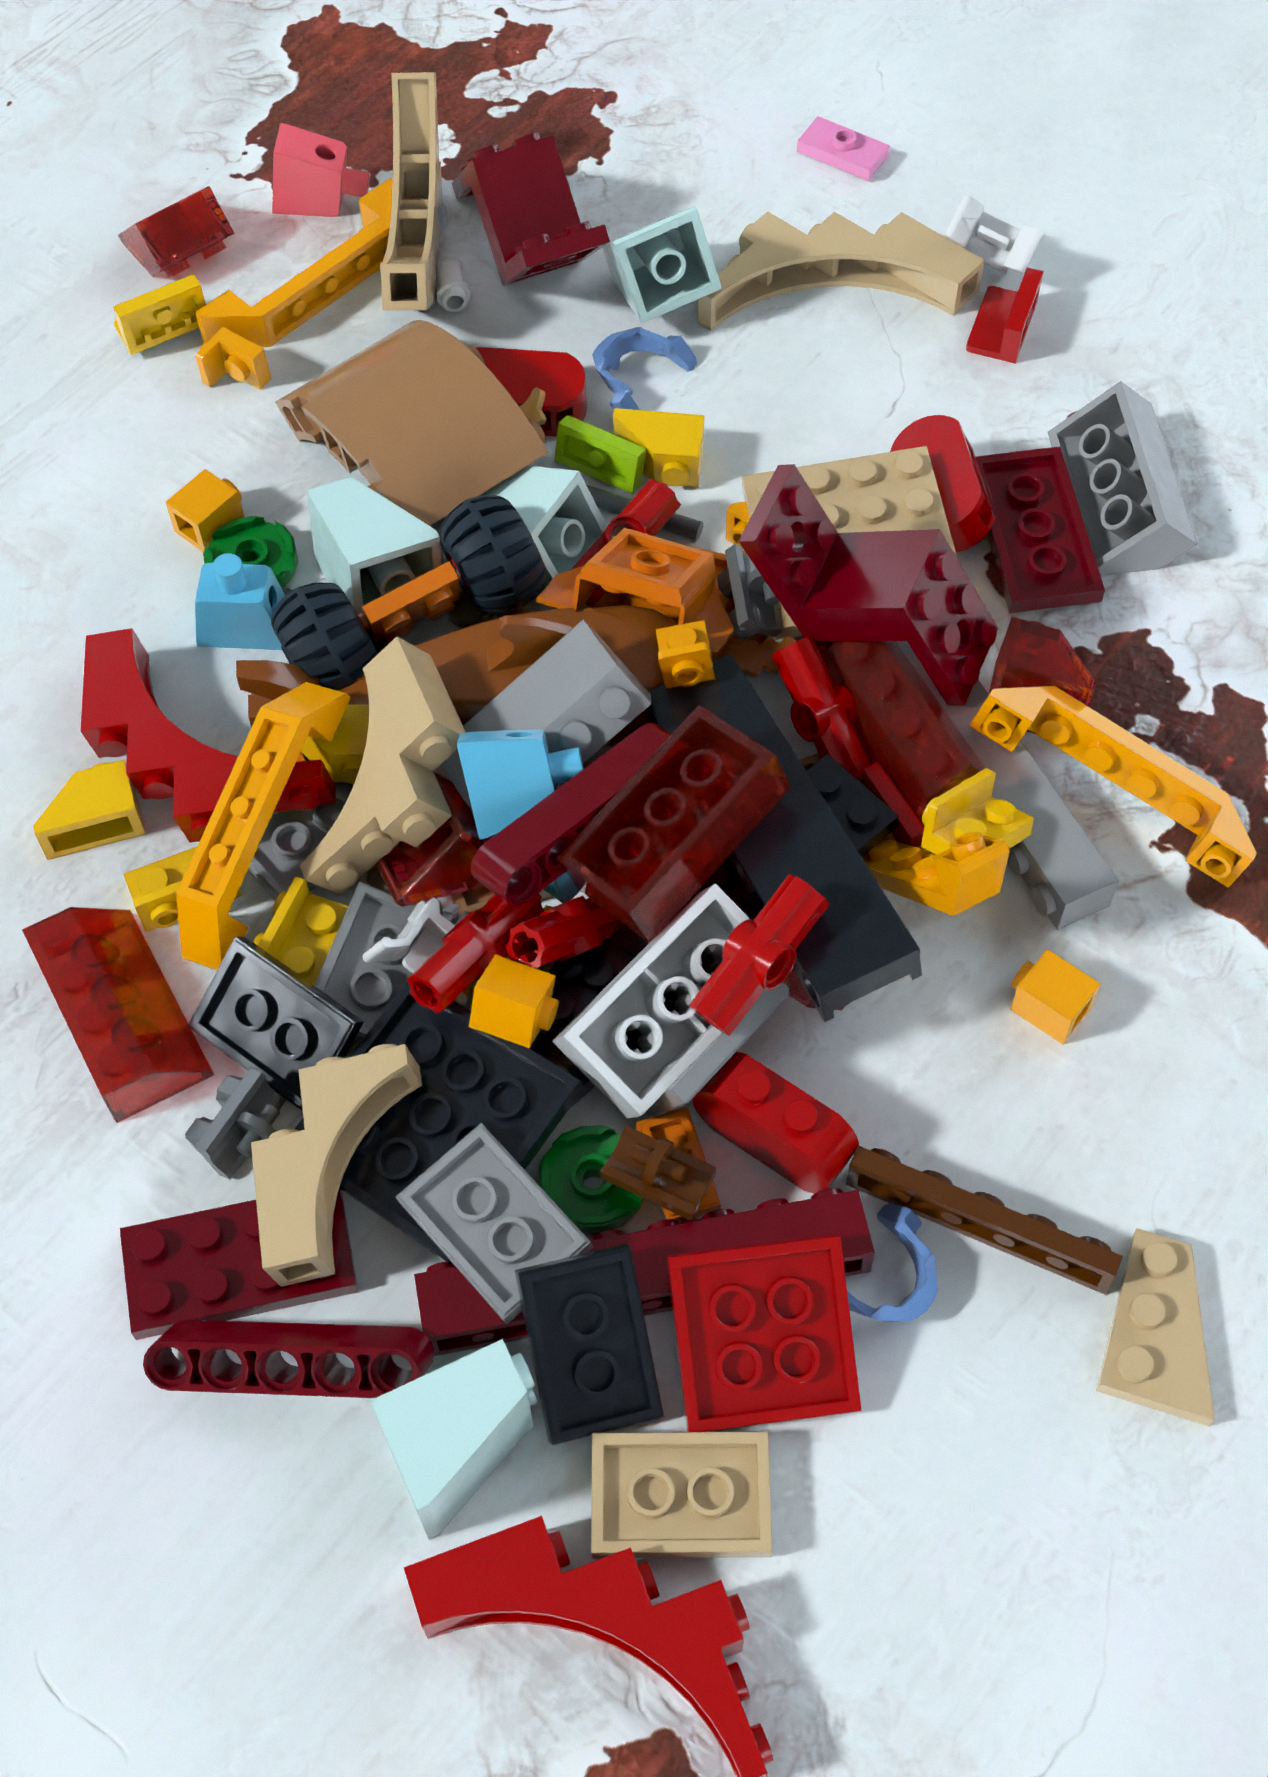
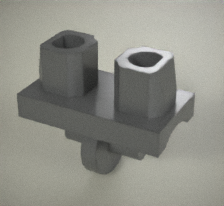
M734 544L725 550L728 567L716 575L718 588L724 597L734 599L735 608L727 613L734 627L732 636L747 639L756 633L776 637L784 631L779 600L742 547Z
M250 1068L243 1078L227 1075L217 1089L216 1100L222 1108L213 1120L206 1117L196 1118L185 1133V1138L220 1176L230 1180L245 1158L251 1156V1142L268 1139L272 1133L276 1132L272 1124L279 1116V1110L285 1103L282 1096L268 1085L267 1077L263 1072Z

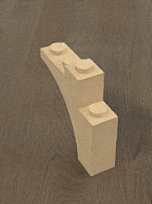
M398 636L363 668L369 697V725L361 766L350 795L335 823L314 851L300 864L306 881L339 895L355 884L361 876L387 855L400 841L417 848L452 817V813L433 771L458 749L457 740L460 733H465V730L431 655Z

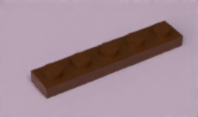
M858 1145L850 1162L846 1185L889 1204L909 1208L922 1218L1104 1295L1107 1294L1116 1277L1123 1256L1112 1252L1105 1242L1090 1236L1076 1237L1058 1229L1052 1220L1038 1214L1024 1215L1005 1207V1204L994 1195L985 1192L971 1193L953 1185L948 1177L932 1170L921 1172L904 1165L897 1156L883 1149L874 1148L869 1150Z

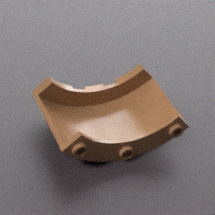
M422 320L412 321L275 401L298 441L309 440L317 444L325 440L328 452L349 473L358 469L371 484L368 486L370 489L429 526L446 517L463 501L478 497L549 453L544 445L546 438L540 425L534 419H527L508 391L485 366L479 351L472 345L466 347L443 328Z

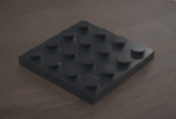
M406 981L349 1057L368 1053L373 1047L382 1044H394L397 1046L405 1044L420 1066L422 1086L404 1096L374 1123L353 1153L339 1188L436 1257L451 1264L452 1262L401 1206L396 1196L481 1123L525 1170L583 1091L584 1086L579 1079L530 1048L469 1027L471 1011L456 1001H453L450 1006L437 1014L427 1007H422L410 994V985ZM304 1118L298 1123L295 1130H305Z

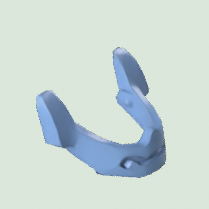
M641 327L612 333L596 347L592 354L597 372L614 394L609 402L613 409L640 410L631 397L633 394L632 389L609 373L610 369L617 370L619 368L622 355L631 351L658 353L667 356L686 371L692 370L697 364L695 355L682 336L670 335L666 338Z
M886 1204L878 1212L877 1219L892 1231L908 1250L917 1275L914 1290L900 1302L899 1306L894 1307L882 1304L878 1308H872L857 1300L847 1291L849 1310L878 1321L909 1322L924 1314L935 1300L938 1291L936 1259L931 1250L916 1236V1231L922 1225V1221L909 1208L895 1204Z

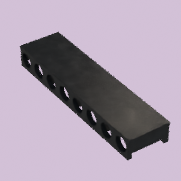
M730 653L712 662L715 679L699 682L693 686H677L667 689L665 684L648 691L651 694V705L645 709L649 723H655L694 747L696 751L695 766L683 784L759 912L789 874L797 876L810 884L829 902L828 908L796 948L797 957L793 967L824 1022L835 1018L833 1011L907 975H910L912 980L922 976L920 948Z

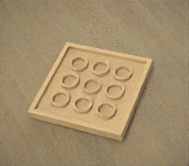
M927 446L797 467L838 533L940 529L951 549L956 554ZM775 471L742 476V489L749 520ZM779 602L784 631L776 636V640L784 639L787 636H802Z

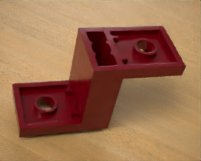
M538 132L531 133L515 139V145L500 151L498 144L479 149L474 152L475 157L467 160V166L460 168L461 173L451 183L457 200L474 195L503 286L582 262L610 242L605 224L591 228L589 221L580 222L553 135L540 139Z
M795 464L778 465L738 542L804 638L812 636L814 641H907L946 704L965 705L973 685L978 681L980 669L990 647L996 640L999 628L941 530L838 533Z

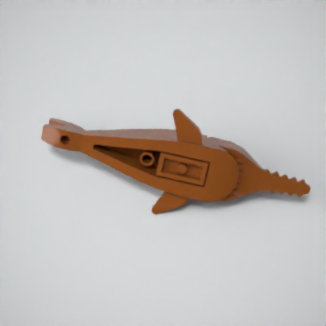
M630 605L590 607L580 612H574V608L535 612L519 609L497 615V619L474 624L415 645V647L431 655L462 725H464L583 619L586 620L648 691L664 684L658 660L659 649L656 629L675 626L678 623L654 609ZM787 636L778 643L772 637H768L763 643L759 644L750 638L740 645L735 640L729 639L717 656L711 655L712 662L731 653L744 674L758 677L762 670L775 674L778 672V668L771 655L796 642V640L791 636ZM236 660V677L240 690L252 693L248 695V718L251 727L261 706L305 682L321 686L318 683L319 678L317 676L309 677L297 665L269 660ZM365 674L350 686L335 689L347 693L351 697L348 705H369ZM646 710L640 713L604 746L618 744L639 727L649 723Z

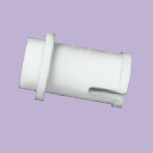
M455 257L441 258L436 263L438 266L436 267V275L439 284L436 295L438 303L449 312L462 311L471 298L469 286L464 283L461 261Z

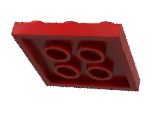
M832 1234L667 1255L688 1433L862 1411L840 1235Z

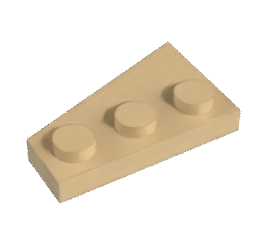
M1136 1228L1130 1243L1096 1391L1210 1427L1215 1419L1192 1245Z

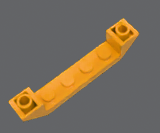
M389 178L359 199L363 229L334 250L328 252L307 269L295 275L274 292L262 298L254 306L251 307L228 289L195 312L203 343L210 340L224 327L260 347H271L377 272L384 259L388 244L393 180Z
M305 682L261 706L176 893L182 958L217 971L234 938L245 937L248 927L229 916V910L307 736L327 742L332 741L351 699L347 693Z
M1056 686L993 689L969 725L1010 752L1015 749L1026 731L1030 730L1197 834L1185 861L1228 888L1250 865L1257 854L1228 793Z
M891 832L865 854L862 859L882 889L955 916L1000 893L1010 851L1006 841L982 835L980 832H971L953 839L949 844L950 848L936 855L919 847L897 842Z

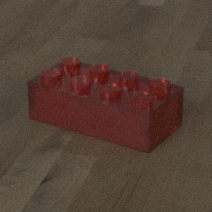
M698 705L556 859L578 890L650 943L786 794L791 786L774 753L701 705Z

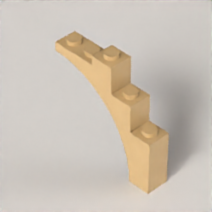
M436 72L391 73L393 187L388 244L384 259L380 264L382 310H427L437 300L435 255L440 252L438 207L443 205L441 161H439Z
M767 211L754 224L747 225L742 231L739 238L740 255H735L727 266L718 273L722 289L697 299L698 323L711 331L725 319L764 299L802 289L830 286L864 287L895 292L936 306L954 316L979 292L984 259L903 212L897 215L890 223L880 226L875 235L840 214L833 212L821 224L814 225L807 235Z

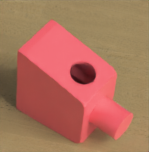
M280 123L273 152L272 213L336 217L340 214L344 194L363 197L368 193L370 172L346 168L347 146L344 142Z

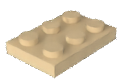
M768 1432L592 1433V1559H601L630 1547L635 1558L772 1557Z

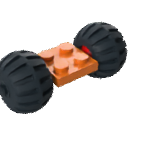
M481 495L463 501L447 515L439 528L441 547L448 562L362 606L363 613H356L344 591L334 583L315 582L293 589L281 599L271 615V625L281 644L282 651L290 664L300 666L309 677L317 676L319 678L318 683L321 686L335 690L353 684L364 674L363 668L377 655L367 630L375 642L385 638L387 643H390L397 636L402 638L413 630L411 624L426 616H428L430 621H433L451 612L455 608L453 602L459 599V584L472 605L481 613L502 615L523 608L536 597L546 580L544 563L527 526L515 507L504 497Z

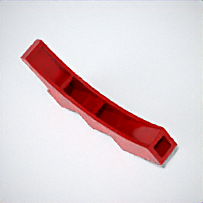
M133 628L87 635L80 732L98 758L121 757L127 753L126 774L144 800L151 798L166 799L173 795L174 820L190 843L200 842L238 756L224 753L202 744L180 730L161 712L153 693L149 655ZM322 759L295 763L273 813L294 809L311 810L320 805L336 803V786Z
M542 1516L403 1567L420 1623L427 1639L459 1629L489 1624L522 1623L556 1627L584 1634L612 1645L639 1660L666 1680L693 1707L711 1730L727 1757L735 1777H767L768 1772L765 1764L774 1761L769 1742L760 1723L753 1726L749 1725L741 1702L750 1699V1695L739 1664L734 1662L727 1665L725 1661L726 1657L742 1652L744 1643L742 1632L749 1630L750 1625L739 1595L736 1593L727 1596L722 1580L652 1606L650 1600L660 1597L653 1573L647 1561L637 1565L631 1547L562 1573L561 1568L571 1565L559 1529L548 1533Z

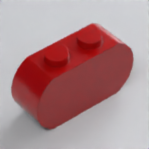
M476 348L481 354L485 366L495 375L519 407L527 401L534 388H539L545 392V399L541 410L546 417V422L540 425L545 436L557 437L558 423L567 415L581 421L584 420L587 412L585 371L581 363L574 356L567 352Z
M945 415L923 417L901 431L895 439L890 452L927 446L956 553L962 552L979 543L988 534L994 523L995 516L973 447L967 439L960 422Z
M736 1051L692 1099L695 1110L714 1132L809 1193L815 1194L818 1191L829 1189L853 1157L859 1145L855 1132L840 1114L745 1053Z

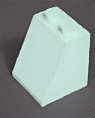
M695 206L614 239L602 247L615 285L641 324L722 289L698 209Z
M526 466L481 494L497 495L507 499L515 507L527 526L541 555L546 571V580L538 592L539 595L549 585L555 575L569 571L607 528L582 475L577 470Z
M353 477L307 490L315 560L328 583H334L344 591L357 614L363 613L362 606L442 565L441 542L437 530Z
M503 1339L370 1400L429 1540L443 1532L534 1426L530 1406L537 1404L538 1401L532 1388L535 1386L532 1375L522 1354L518 1353L511 1357Z

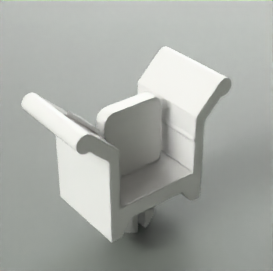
M965 194L945 236L959 244V246L984 259L985 264L994 267L1005 275L1008 269L1023 274L1044 232L1023 225L1021 229L984 212V205Z
M433 897L427 903L422 900L408 917V923L398 938L390 939L389 937H384L363 954V960L367 963L390 961L410 946L414 938H417L402 961L403 966L413 973L444 944L441 939L469 914L464 910L451 923L461 906L449 904L440 912V905L437 899ZM461 993L454 1001L464 1006L467 1004L468 998L464 993Z

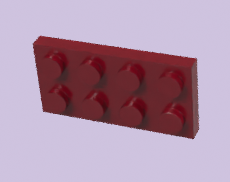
M1061 447L976 456L995 516L994 523L987 536L1009 613L1102 602L1105 588Z
M340 1188L337 1193L332 1227L335 1274L283 1287L278 1285L262 1268L256 1200L120 1228L130 1328L135 1340L162 1335L170 1326L178 1321H227L359 1292L343 1195Z

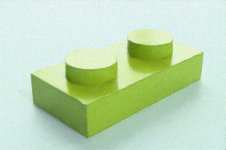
M567 415L558 423L554 461L633 494L642 483L647 448Z

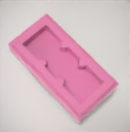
M819 116L802 134L797 143V152L866 181L873 177L889 157L890 148L888 144Z

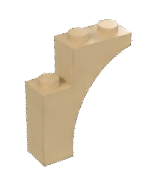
M382 1044L373 1047L365 1054L348 1058L328 1057L318 1061L315 1066L298 1069L305 1130H279L272 1133L268 1139L251 1142L262 1268L281 1287L335 1274L332 1244L333 1214L337 1193L350 1159L374 1123L404 1096L422 1086L420 1066L405 1044L398 1046Z

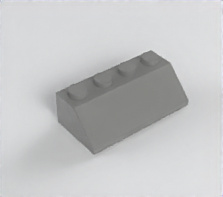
M1120 381L1047 432L1051 446L1061 447L1100 576L1160 569L1198 545L1152 404Z
M583 619L468 720L463 727L465 732L542 729L545 732L549 753L579 747L582 762L584 763L651 705V694L586 620ZM457 749L441 765L463 800L472 809Z

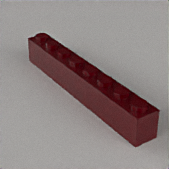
M839 1188L824 1189L813 1194L810 1199L791 1203L783 1198L771 1199L759 1204L754 1210L735 1213L732 1209H718L705 1214L701 1220L680 1223V1221L675 1219L661 1220L648 1226L647 1230L625 1234L622 1230L604 1231L593 1237L590 1241L593 1248L589 1251L593 1252L622 1244H628L631 1247L644 1316L673 1310L667 1255L838 1234L841 1236L845 1277L871 1272L875 1254L859 1190L843 1192ZM436 1263L429 1266L426 1272L414 1274L422 1330L433 1344L434 1356L486 1347L501 1339L506 1343L528 1338L523 1311L506 1325L453 1263Z

